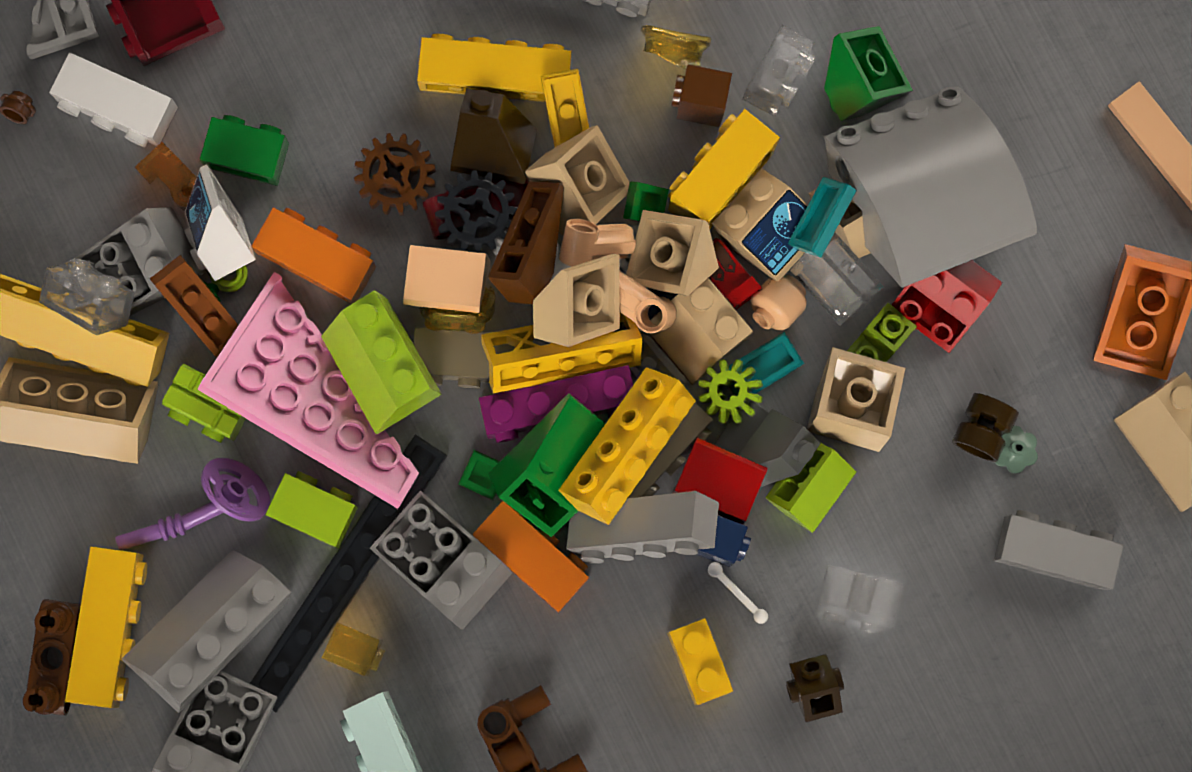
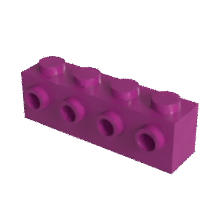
M629 365L479 397L487 438H495L496 443L518 439V433L532 430L568 393L596 416L608 414V418H610L633 386Z

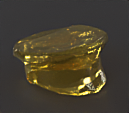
M644 25L640 28L646 40L643 51L657 54L685 70L687 64L701 67L702 54L712 42V39L707 36L692 35L652 25Z

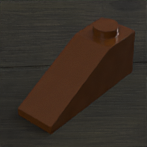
M528 182L488 275V279L508 302L533 305V300L551 281L555 268L564 187L561 183Z

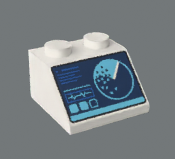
M208 165L200 167L185 210L189 228L185 229L184 232L194 248L190 250L194 262L201 271L207 269L216 281L256 259L241 215Z

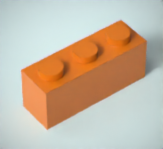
M273 207L251 245L254 252L350 304L356 302L376 268L374 261L370 259L372 253L355 243H351L350 247L336 241L339 236L324 226L319 225L316 230L304 224L306 219L304 216L286 207L282 212Z
M502 501L472 534L473 537L498 557L515 575L559 613L588 581L589 577L584 573L588 566L572 552L566 557L556 548L560 541L554 535L550 537L541 529L537 531L527 522L528 519Z

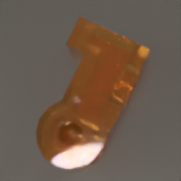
M161 142L135 166V169L149 184L158 177L170 190L171 197L177 206L185 211L197 177Z

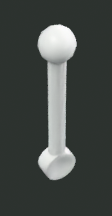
M712 562L708 566V574L711 577H717L754 614L755 622L763 624L768 620L767 611L759 609L722 572L723 568L720 563Z

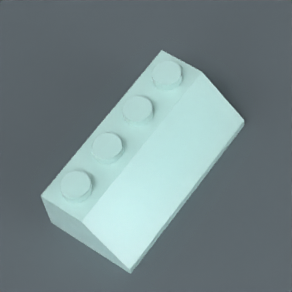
M389 691L381 692L343 710L345 719L341 720L340 723L349 742L356 741L361 754L355 758L361 772H423Z

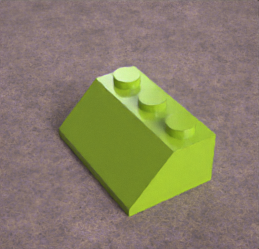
M375 290L343 309L321 336L375 434H379L442 395L389 300Z

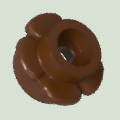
M12 91L11 94H3L0 97L2 101L0 113L10 121L26 124L29 118L33 117L36 112L35 107L32 105V98L23 92Z

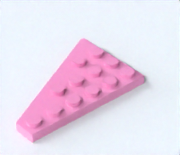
M274 272L201 381L198 390L398 509L419 472L410 459L402 454L400 445L393 436L390 438L385 430L375 434L321 338V332L314 322L306 317L305 310L298 300L294 301L281 282L283 279L281 275Z

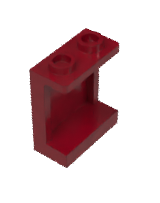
M111 0V3L106 5L115 26L122 23L127 35L122 37L121 40L130 58L137 56L143 66L225 29L212 0Z

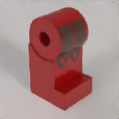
M715 238L712 241L719 268L708 278L733 308L737 310L751 300V296L762 287L753 276L746 272L728 247L719 238Z

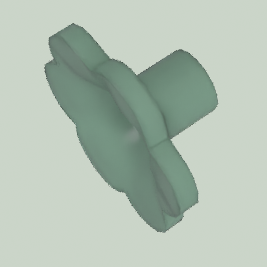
M1014 425L1011 433L1003 434L1006 444L998 462L995 463L1001 467L1006 466L1009 472L1017 474L1022 472L1025 466L1035 464L1038 454L1035 450L1037 445L1036 437L1032 433H1024L1019 426ZM1016 445L1020 447V451L1016 450Z

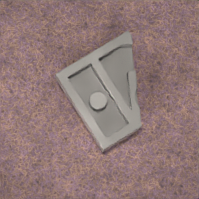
M37 0L32 11L31 23L33 27L30 44H27L26 52L32 60L100 37L88 0Z

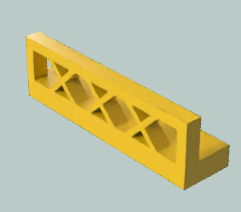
M620 312V322H624L627 330L612 331L570 347L555 343L542 346L533 343V325L481 334V343L489 362L490 386L493 393L626 365H629V367L641 365L642 336L633 320ZM509 344L514 346L515 349L510 352L496 354L494 346Z

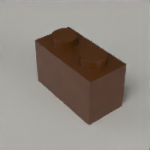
M687 64L685 76L677 75L671 105L678 108L676 119L720 128L726 108L732 73Z

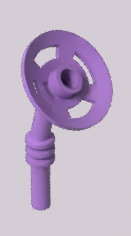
M229 458L213 459L205 465L201 473L203 489L212 502L181 516L177 513L174 518L167 516L166 521L161 518L158 519L157 524L116 536L117 546L122 551L160 538L167 541L170 535L172 538H176L177 533L183 536L186 530L222 513L242 521L259 520L266 514L270 506L269 491L262 479L243 463ZM218 471L229 472L240 478L238 479L234 476L227 474L220 475ZM209 480L214 485V494L210 488ZM251 488L257 499V506L249 504L250 499L247 489Z

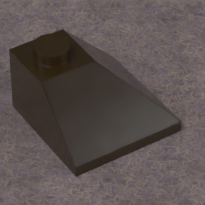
M466 88L458 120L450 171L470 175L472 171H477L478 176L485 177L489 172L492 173L493 179L525 184L527 178L525 171L530 165L537 129L504 94Z

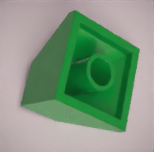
M880 26L839 33L834 37L824 89L830 99L832 110L841 121L861 117L913 91Z

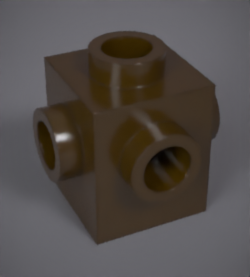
M826 654L789 664L792 680L786 681L787 692L792 704L799 703L805 722L843 713L840 691L844 690L842 675L838 667L832 669Z

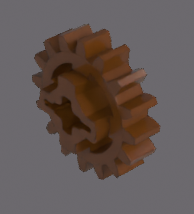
M387 133L386 142L382 144L377 138H373L374 149L372 151L366 148L361 149L365 162L355 161L356 169L362 172V174L355 176L354 181L357 185H365L359 191L361 198L371 196L369 206L372 209L382 204L384 215H389L392 208H397L399 215L404 216V207L410 205L414 211H417L418 205L416 200L418 198L422 200L429 199V194L425 188H435L436 185L435 180L428 177V175L436 172L435 164H426L431 159L430 151L427 150L420 153L421 142L417 139L409 145L407 135L402 133L399 141H394L391 133ZM399 151L408 155L400 157L392 155L391 152ZM378 159L380 162L378 173L374 174L373 178L370 179L371 169ZM387 163H390L391 167L395 168L397 172H401L403 187L393 177H390ZM418 170H420L419 182L413 190L410 185L412 176L416 175ZM388 191L399 194L400 197L391 198L382 194Z

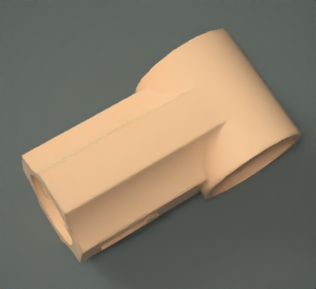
M570 219L566 222L559 260L572 267L613 253L618 254L619 259L627 258L629 254H634L636 246L633 229L627 224L596 225L587 220Z
M619 270L620 312L633 320L637 327L646 333H657L670 328L676 319L674 304L665 297L657 296ZM651 305L658 306L662 311L663 318L659 325L653 324L648 317V310Z

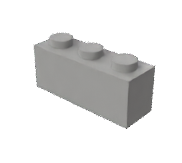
M1017 510L1016 515L1011 514L1004 517L994 561L1100 590L1113 589L1124 544L1113 542L1114 535L1096 530H1091L1090 535L1076 532V525L1059 520H1054L1053 525L1039 522V515L1022 510Z

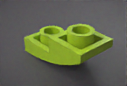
M887 303L847 351L887 362L917 326L906 319L890 303Z

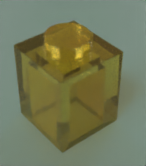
M337 622L322 659L360 675L368 676L370 670L378 671L386 650L380 648L383 640Z

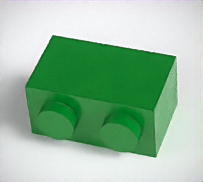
M224 115L223 119L211 117L200 156L201 163L203 165L207 164L211 170L278 186L289 147L286 136L281 134L282 130L267 124H260L259 128L245 125V120L231 115Z

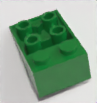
M568 393L488 473L498 497L552 537L578 512L558 490L606 423Z

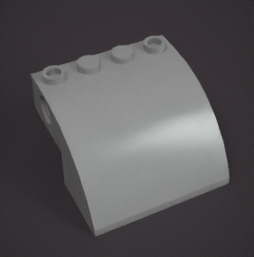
M959 86L943 88L937 94L921 100L909 101L903 107L887 113L875 114L869 120L853 126L841 127L837 132L824 136L829 175L834 180L849 184L857 190L852 200L862 210L865 247L901 288L1037 234V224L1029 195L1008 146L986 113Z

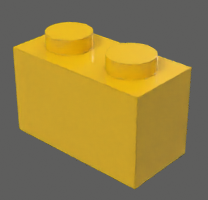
M706 618L667 633L695 705H700L733 692Z

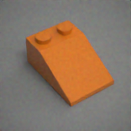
M1124 244L1113 278L1093 361L1163 380L1168 379L1192 308L1191 261Z

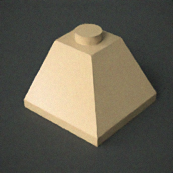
M613 253L561 270L533 300V337L570 347L620 329L619 255Z

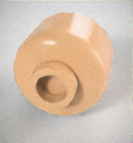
M786 274L778 282L769 277L761 285L762 288L751 296V307L754 311L753 318L758 325L767 330L773 328L782 331L789 328L805 311L807 305L805 298L806 290L803 285L793 276Z

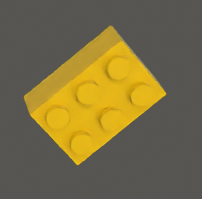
M745 108L738 117L731 114L718 130L717 142L713 146L709 142L703 146L694 158L696 162L692 166L693 170L688 175L683 171L669 188L671 192L668 195L670 198L668 211L677 216L705 220L708 222L709 229H711L714 220L772 157L780 137Z

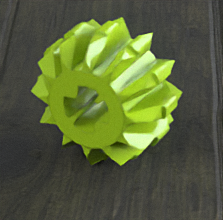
M723 359L719 361L720 373H717L712 367L706 369L707 374L713 379L711 382L706 380L699 381L698 385L708 389L709 392L701 394L698 399L701 403L712 402L705 411L709 416L715 415L720 410L719 422L725 424L731 412L734 422L738 424L742 422L740 410L743 409L750 416L755 414V410L748 405L750 400L762 403L763 397L752 393V391L763 387V383L761 380L749 381L756 372L753 367H748L742 372L743 362L736 359L730 371L727 361ZM732 382H737L734 387L739 390L738 396H731L729 401H725L727 396L722 393L723 388H728L732 385Z

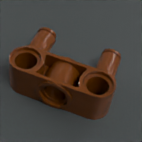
M43 599L39 612L34 620L36 627L27 691L23 696V706L30 712L35 711L42 715L57 714L64 716L69 712L71 703L65 702L81 604ZM51 647L58 648L63 655V661L59 668L52 666L47 659V654Z
M541 685L512 701L509 698L504 701L501 699L484 709L478 717L477 726L488 747V752L498 772H588L579 754L548 770L546 767L540 769V763L525 735L519 730V727L523 726L522 721L552 705ZM499 712L505 717L506 728L502 733L492 734L485 728V718L489 713Z

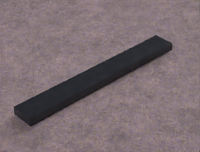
M416 434L402 454L410 459L419 474L399 508L397 509L374 495L249 683L277 696L273 707L274 712L278 713L380 559L370 547L420 491H425L447 458V454Z

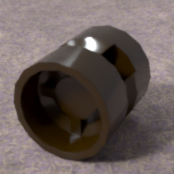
M974 393L965 411L968 421L959 424L952 443L978 458L990 462H998L1006 444L1003 434L1011 433L1019 412L998 399ZM981 420L994 425L993 430L981 425Z

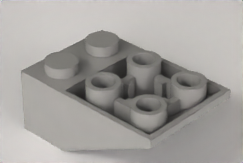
M172 207L147 208L66 264L85 304L126 318L165 298L150 278L179 255L185 259L199 277L206 273L205 270L201 271L194 262L190 253L193 247L188 241Z
M422 491L413 498L370 547L377 556L462 630L513 573L498 557Z
M220 671L185 706L153 766V772H245L276 703L277 696Z

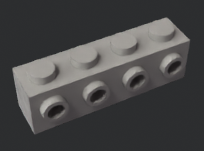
M697 491L627 498L609 525L578 511L569 521L566 549L581 555V560L588 563H603L604 558L611 557L617 560L631 561L635 559V555L663 558L666 557V552L696 555L698 554V549L715 548L719 502Z

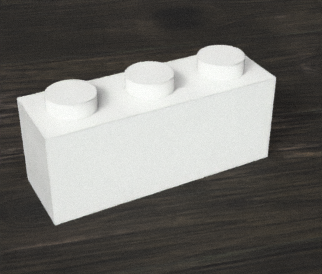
M70 52L49 92L59 102L57 107L60 110L75 117H78L80 112L93 117L91 123L109 132H112L114 127L126 132V139L142 147H146L147 143L159 147L178 108L172 98Z

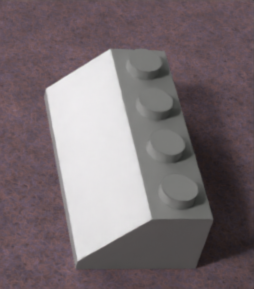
M231 550L122 660L169 705L180 713L288 603L291 591L263 565Z

